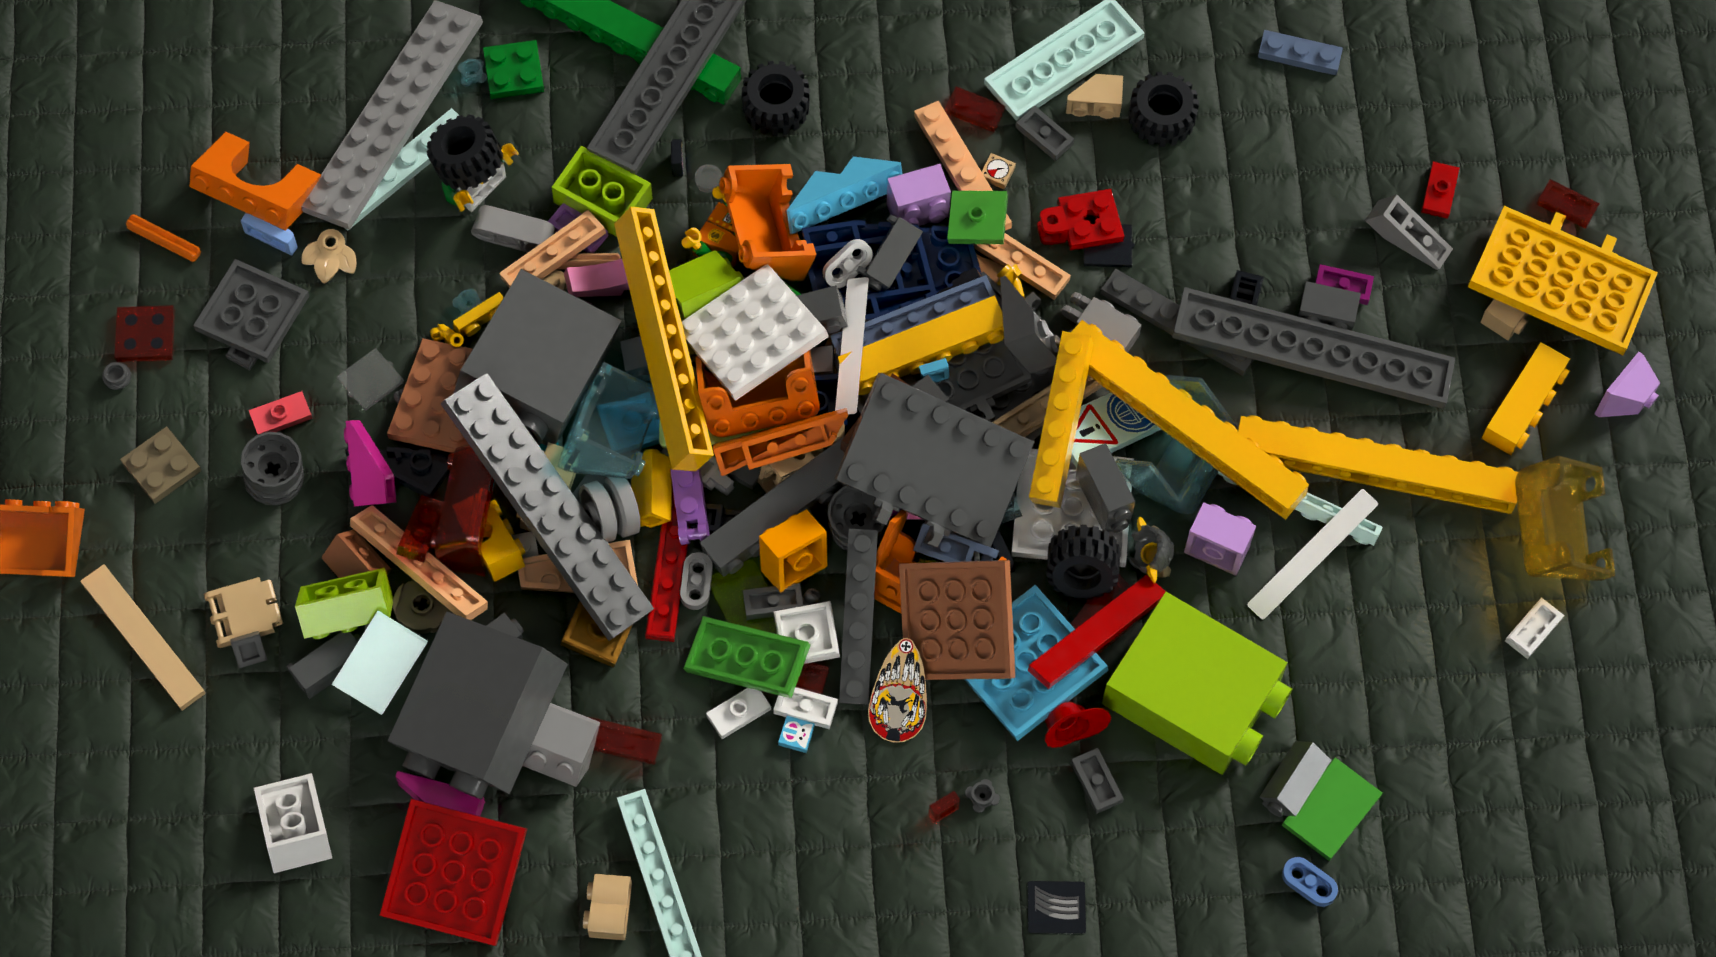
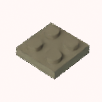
M167 426L120 459L124 467L154 504L201 472L200 466Z

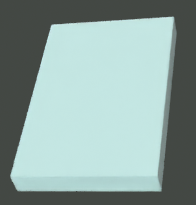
M377 611L332 685L382 715L428 641L380 611Z

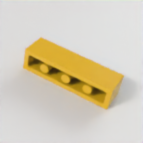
M1540 342L1486 427L1482 439L1509 455H1512L1516 447L1522 449L1530 436L1526 433L1529 426L1536 427L1543 415L1540 412L1543 404L1549 406L1557 392L1553 388L1557 383L1562 385L1567 378L1570 370L1566 369L1570 358Z

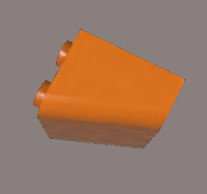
M810 350L736 401L713 373L705 370V364L698 356L695 357L698 393L708 430L714 436L727 437L780 426L814 417L820 410Z
M5 499V505H0V574L75 577L85 509L79 508L80 503L55 501V506H51L50 501H33V506H22L23 500Z

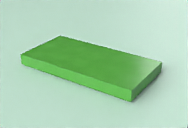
M703 616L683 669L687 673L792 698L811 645L807 641Z

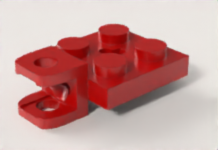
M1111 189L1058 197V206L1042 210L1039 215L1040 221L1037 223L1041 243L1053 245L1065 243L1067 240L1070 250L1122 242L1125 237ZM1087 215H1093L1097 219L1095 224H1091L1089 220H1084Z

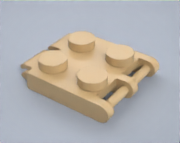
M257 577L204 594L205 601L209 602L212 613L210 617L211 624L215 625L218 648L230 646V639L259 631L260 637L275 633L274 627L283 624L279 606L277 603H273L277 599L271 580L261 582L260 578ZM216 599H217V601H218L219 609H220V612H221V613H219V614L217 613V609H216V605H215V601H214V600H216ZM220 623L224 624L227 635L226 637H224Z

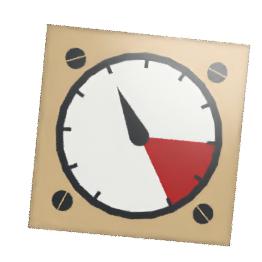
M991 153L982 173L988 183L1005 189L1016 167V163Z

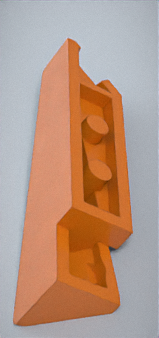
M847 408L713 444L721 476L727 475L745 465H748L749 470L832 446L841 426L848 417Z

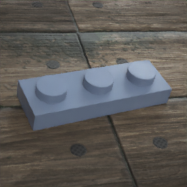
M1264 30L1258 58L1337 75L1343 48Z

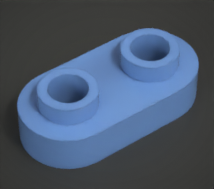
M1294 857L1286 862L1282 871V878L1290 888L1316 906L1325 907L1333 903L1338 893V886L1333 878L1304 858ZM1299 871L1302 874V878H1294L1292 872ZM1319 888L1324 889L1326 896H1319L1316 890Z

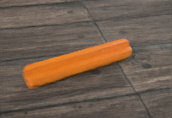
M135 214L130 215L126 221L127 229L192 262H195L201 254L198 246Z

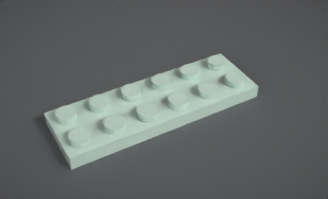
M1104 0L984 78V84L1011 116L1018 121L1034 106L1039 108L1142 40L1145 33L1116 0Z

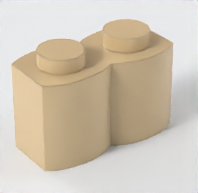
M595 874L594 881L588 882L587 900H591L590 911L585 910L583 929H588L589 938L625 940L632 890L631 877Z

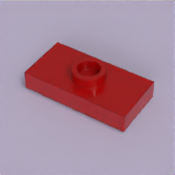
M1433 161L1421 213L1448 219L1459 167Z

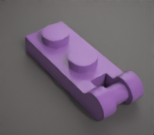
M699 468L697 471L670 469L681 545L690 544L691 540L696 539L703 541L710 535L701 469ZM698 523L697 528L689 529L688 524Z

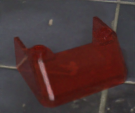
M466 445L457 447L454 453L450 452L447 467L450 469V475L438 531H433L431 548L435 549L437 560L449 570L485 576L486 568L481 546L495 480L471 446Z

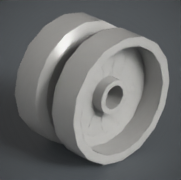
M617 474L604 479L603 485L598 481H593L580 486V505L607 543L614 541L617 534L624 538L639 533L641 527L639 509L633 490L625 476Z

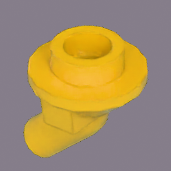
M1007 264L996 276L999 279L1006 276L1024 297L1022 283L1018 278L1022 272L1017 264L1013 267Z

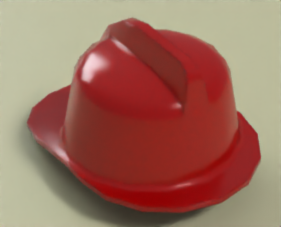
M1073 702L1062 703L1044 720L1048 729L1045 734V742L1048 746L1056 748L1100 733L1109 725L1111 715L1103 708L1085 709L1083 706Z

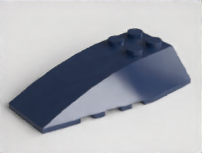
M854 220L802 228V240H806L807 244L813 243L816 251V257L806 275L810 291L831 287L823 277V268L848 242L855 239L865 241L872 249L874 256L891 228V223L865 224V221ZM912 224L922 230L923 233L889 289L878 292L868 287L865 322L936 295L940 290L953 286L951 281L958 278L964 271L975 267L981 274L974 245L949 244L947 240L949 227L932 226V228H921L917 224ZM861 249L854 250L852 255L858 256ZM835 268L832 271V275L839 274L840 268ZM858 274L855 278H861L862 275ZM847 285L838 288L843 298L844 308Z

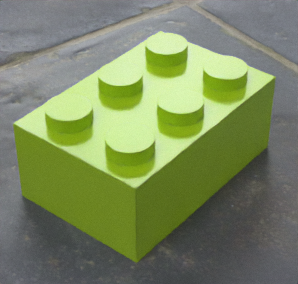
M580 146L551 187L555 204L561 206L564 203L581 214L589 210L608 233L616 237L614 223L629 207L646 208L653 199L650 182L587 151V148Z
M381 568L301 586L295 609L304 639L309 637L321 639L327 637L331 632L340 630L342 633L352 632L358 626L370 624L377 611L390 618L393 594L386 569Z

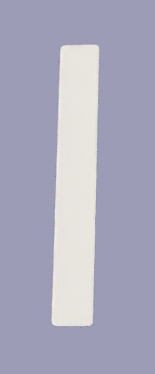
M868 277L853 278L847 281L845 313L848 327L843 328L840 356L851 353L839 364L835 411L847 408L848 415L857 412Z
M1361 489L1248 602V607L1259 618L1265 619L1377 507L1378 502L1364 489Z

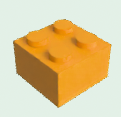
M807 509L799 514L790 516L783 523L774 528H769L759 535L761 572L773 586H776L780 593L789 586L799 583L828 567L826 530Z

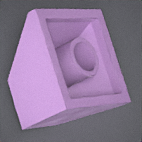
M1638 352L1607 389L1595 412L1596 416L1639 414L1644 406L1649 409L1659 395L1655 392L1660 382L1642 353Z

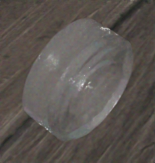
M712 164L699 167L695 173L697 188L702 192L712 193L713 188L719 186L722 172L717 166Z

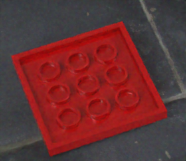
M411 799L380 916L497 946L527 828Z

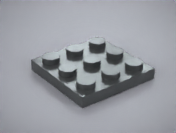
M235 259L193 326L195 331L269 363L308 300L309 292Z

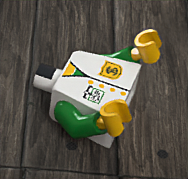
M507 143L501 147L503 158L500 160L507 165H512L513 160L510 157L513 155L518 156L519 152L511 143ZM502 163L500 168L495 169L497 173L494 177L490 176L488 182L485 184L482 182L476 188L471 186L467 190H461L460 187L452 189L450 185L446 186L442 182L441 186L446 201L457 206L460 212L465 210L464 206L470 212H473L506 178L504 164Z

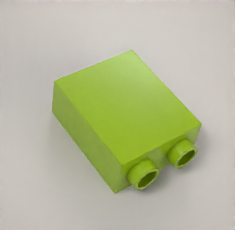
M1165 592L1107 682L1102 704L1223 775L1233 759L1246 766L1253 757L1263 739L1262 734L1252 729L1260 714L1264 712L1275 719L1292 692L1291 687L1281 682L1288 662Z

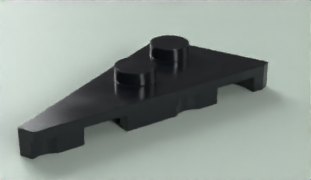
M348 447L345 449L346 456H349ZM387 447V450H379L394 474V481L428 499L433 497L460 459L459 454L431 453L429 449L412 450L410 448Z

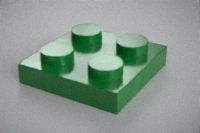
M537 40L483 47L491 99L544 92Z

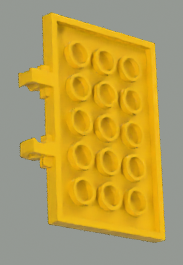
M1504 206L1468 288L1620 355H1624L1658 272L1612 252L1617 238L1611 235H1606L1600 248L1561 231L1566 218L1565 215L1556 212L1551 223L1547 224Z

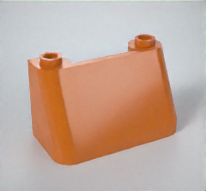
M791 165L728 166L724 176L720 178L719 188L720 192L724 194L739 247L738 257L740 262H743L746 268L755 271L768 264L781 279L803 281L816 257V251L813 243L807 244L806 240L799 239L798 232L790 234L786 210L790 206L789 202L793 195L792 190L787 189V179L793 177Z

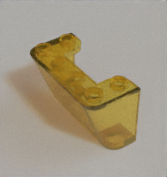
M1556 456L1521 469L1515 479L1524 566L1528 575L1542 578L1602 581L1615 577L1612 549L1607 548L1589 554L1583 502L1605 495L1602 467ZM1593 476L1596 484L1594 489L1588 492L1586 490V482ZM1600 558L1605 560V568L1596 566Z

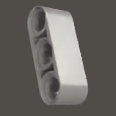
M482 205L479 208L471 233L476 238L486 242L530 252L554 234L555 226L542 219L493 206Z

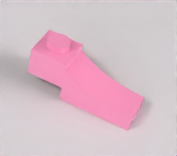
M622 259L597 265L567 267L564 271L568 293L575 297L621 296L624 290H629Z

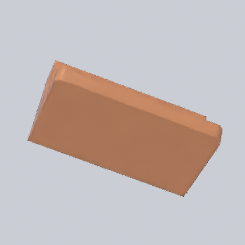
M355 530L337 534L322 556L323 561L338 578L385 568L388 575L391 570L368 542Z

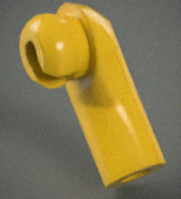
M438 324L437 327L430 330L433 341L440 342L444 340L445 343L454 347H460L464 342L461 334L445 324Z

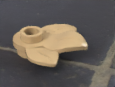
M327 229L319 235L318 240L308 244L302 253V264L314 265L317 277L324 284L334 277L338 269L349 274L355 273L357 264L355 252L345 245V238L338 230ZM329 238L336 240L335 245L332 247L326 245V241Z

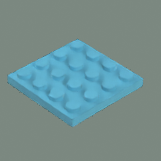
M1036 585L1012 602L1016 678L964 679L1017 741L1047 719L1048 715L1057 706L1069 702L1109 671L1108 666L1097 653L1088 658L1050 689H1047L1027 671L1029 664L1075 630Z

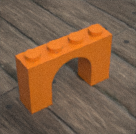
M225 132L191 165L189 187L286 231L303 213L302 205L319 181L321 174L297 164L281 181L275 184L259 186L240 180L236 174L248 163L250 142Z

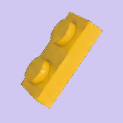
M498 292L453 321V330L463 337L465 335L470 337L481 329V325L493 317L504 298L502 294Z

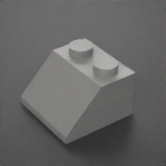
M550 703L522 766L576 787L589 769L600 722Z

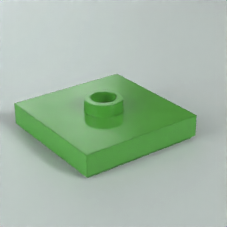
M952 191L948 243L1004 244L1008 202L1007 191Z

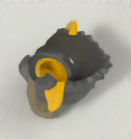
M1138 517V529L1131 534L1134 541H1137L1135 545L1136 553L1134 558H1130V564L1135 569L1139 568L1143 573H1147L1152 582L1156 583L1157 577L1166 578L1170 576L1171 569L1169 565L1173 559L1174 544L1164 531H1161L1154 525L1151 527L1146 525L1144 519Z

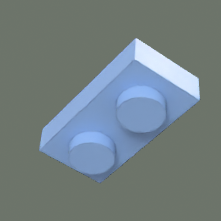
M245 213L241 219V224L246 234L291 256L298 248L291 230L287 229L285 231L248 213Z

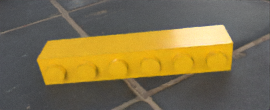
M995 295L864 346L862 348L858 395L870 393L878 373H883L887 376H891L893 373L899 378L910 373L916 375L919 374V366L944 358L949 362L954 356L961 353L970 354L976 351L979 346L1002 341L1004 339L1003 313ZM851 352L838 356V363L841 364Z
M1062 331L1029 493L1032 503L1061 508L1094 345L1090 335Z

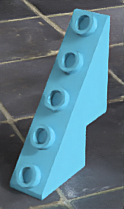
M852 157L841 174L815 171L786 210L790 234L799 232L802 228L813 226L886 195L888 178L902 175L901 162Z

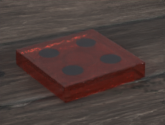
M174 306L117 307L116 362L173 360Z

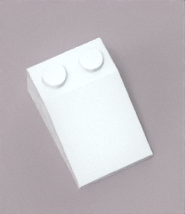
M312 773L254 788L273 873L332 859Z

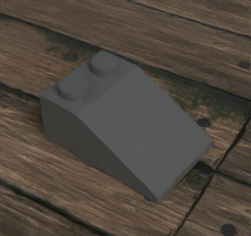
M1006 276L1000 277L1004 344L1030 374L1056 365L1060 338L1051 332L1046 321L1038 316Z

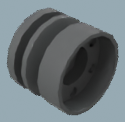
M266 432L256 435L247 442L241 455V467L247 492L254 500L265 505L278 506L296 497L303 486L304 471L301 452L292 438L280 432Z
M844 486L838 490L828 505V522L832 539L840 548L848 551L849 529L878 530V547L888 527V523L887 525H882L872 520L877 508L876 505L872 504L874 497L849 486ZM858 518L859 521H863L864 525L854 524V519Z

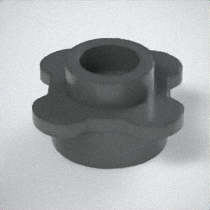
M988 779L981 780V782L976 783L973 787H967L965 791V796L971 799L973 810L977 813L984 812L985 808L990 805L996 806L1000 801L999 795L994 791L992 782ZM980 794H984L985 798H980Z

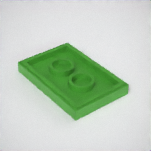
M1335 757L1322 774L1296 817L1288 816L1282 826L1330 862L1383 793Z

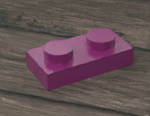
M1320 264L1315 283L1361 293L1359 303L1368 305L1374 276Z

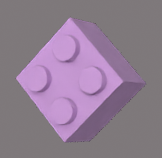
M941 164L888 178L887 207L891 215L897 218L901 217L910 224H917L918 226L928 223L937 224L945 220V218H949L951 191Z
M1203 502L1189 531L1184 553L1236 576L1250 548L1256 525L1243 516H1233L1225 512L1218 505H1209Z

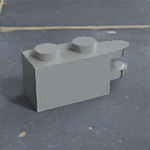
M1077 292L1073 293L1070 297L1071 302L1083 309L1084 312L1081 313L1075 308L1066 305L1061 310L1062 315L1074 322L1076 326L1081 320L1087 324L1096 325L1105 337L1111 341H1118L1128 353L1140 335L1142 324L1138 323L1137 319L1132 315L1119 312L1106 300H1099L1096 297H1093L1091 300Z

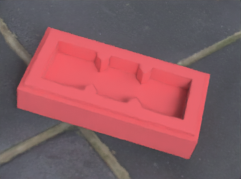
M302 391L249 410L258 435L266 432H278L313 419Z

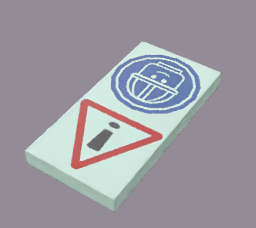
M1108 393L1081 406L1071 461L1077 468L1081 452L1106 443L1110 452L1113 453L1162 429L1113 393Z

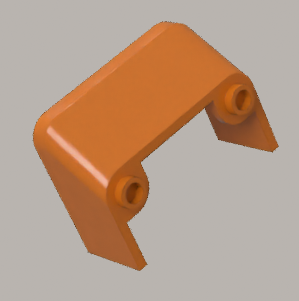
M901 510L890 520L877 550L874 591L875 600L901 614L899 564L917 563L913 561L917 553L913 551L916 542L912 537L901 532L909 514L904 510ZM1001 557L999 560H1007V559L1004 558V557Z

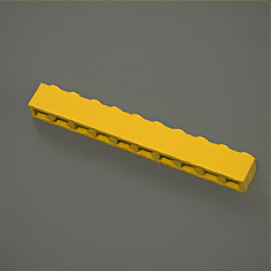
M630 206L614 223L671 467L672 470L697 471L714 454L654 209Z
M1081 320L1071 333L1090 335L1094 345L1088 375L1093 380L1097 381L1286 520L1306 496L1309 484L1304 476L1296 471L1292 472L1287 469L1278 457L1265 453L1256 441L1243 437L1231 423L1218 419L1209 407L1201 406L1192 400L1191 395L1181 388L1178 390L1170 384L1165 375L1160 372L1155 373L1149 369L1144 360L1127 353L1118 341L1109 340L1096 325L1087 324Z
M1254 415L1241 416L1237 429L1238 433L1246 439L1251 438L1256 441L1261 450L1268 455L1272 454L1278 457L1287 469L1512 514L1517 504L1521 472H1516L1509 467L1496 468L1486 466L1485 463L1480 461L1467 462L1458 460L1451 455L1437 456L1421 449L1413 451L1403 449L1396 444L1383 445L1374 443L1367 438L1354 439L1346 437L1342 433L1333 432L1329 434L1319 432L1313 427L1300 428L1290 426L1289 423L1284 421H1265Z

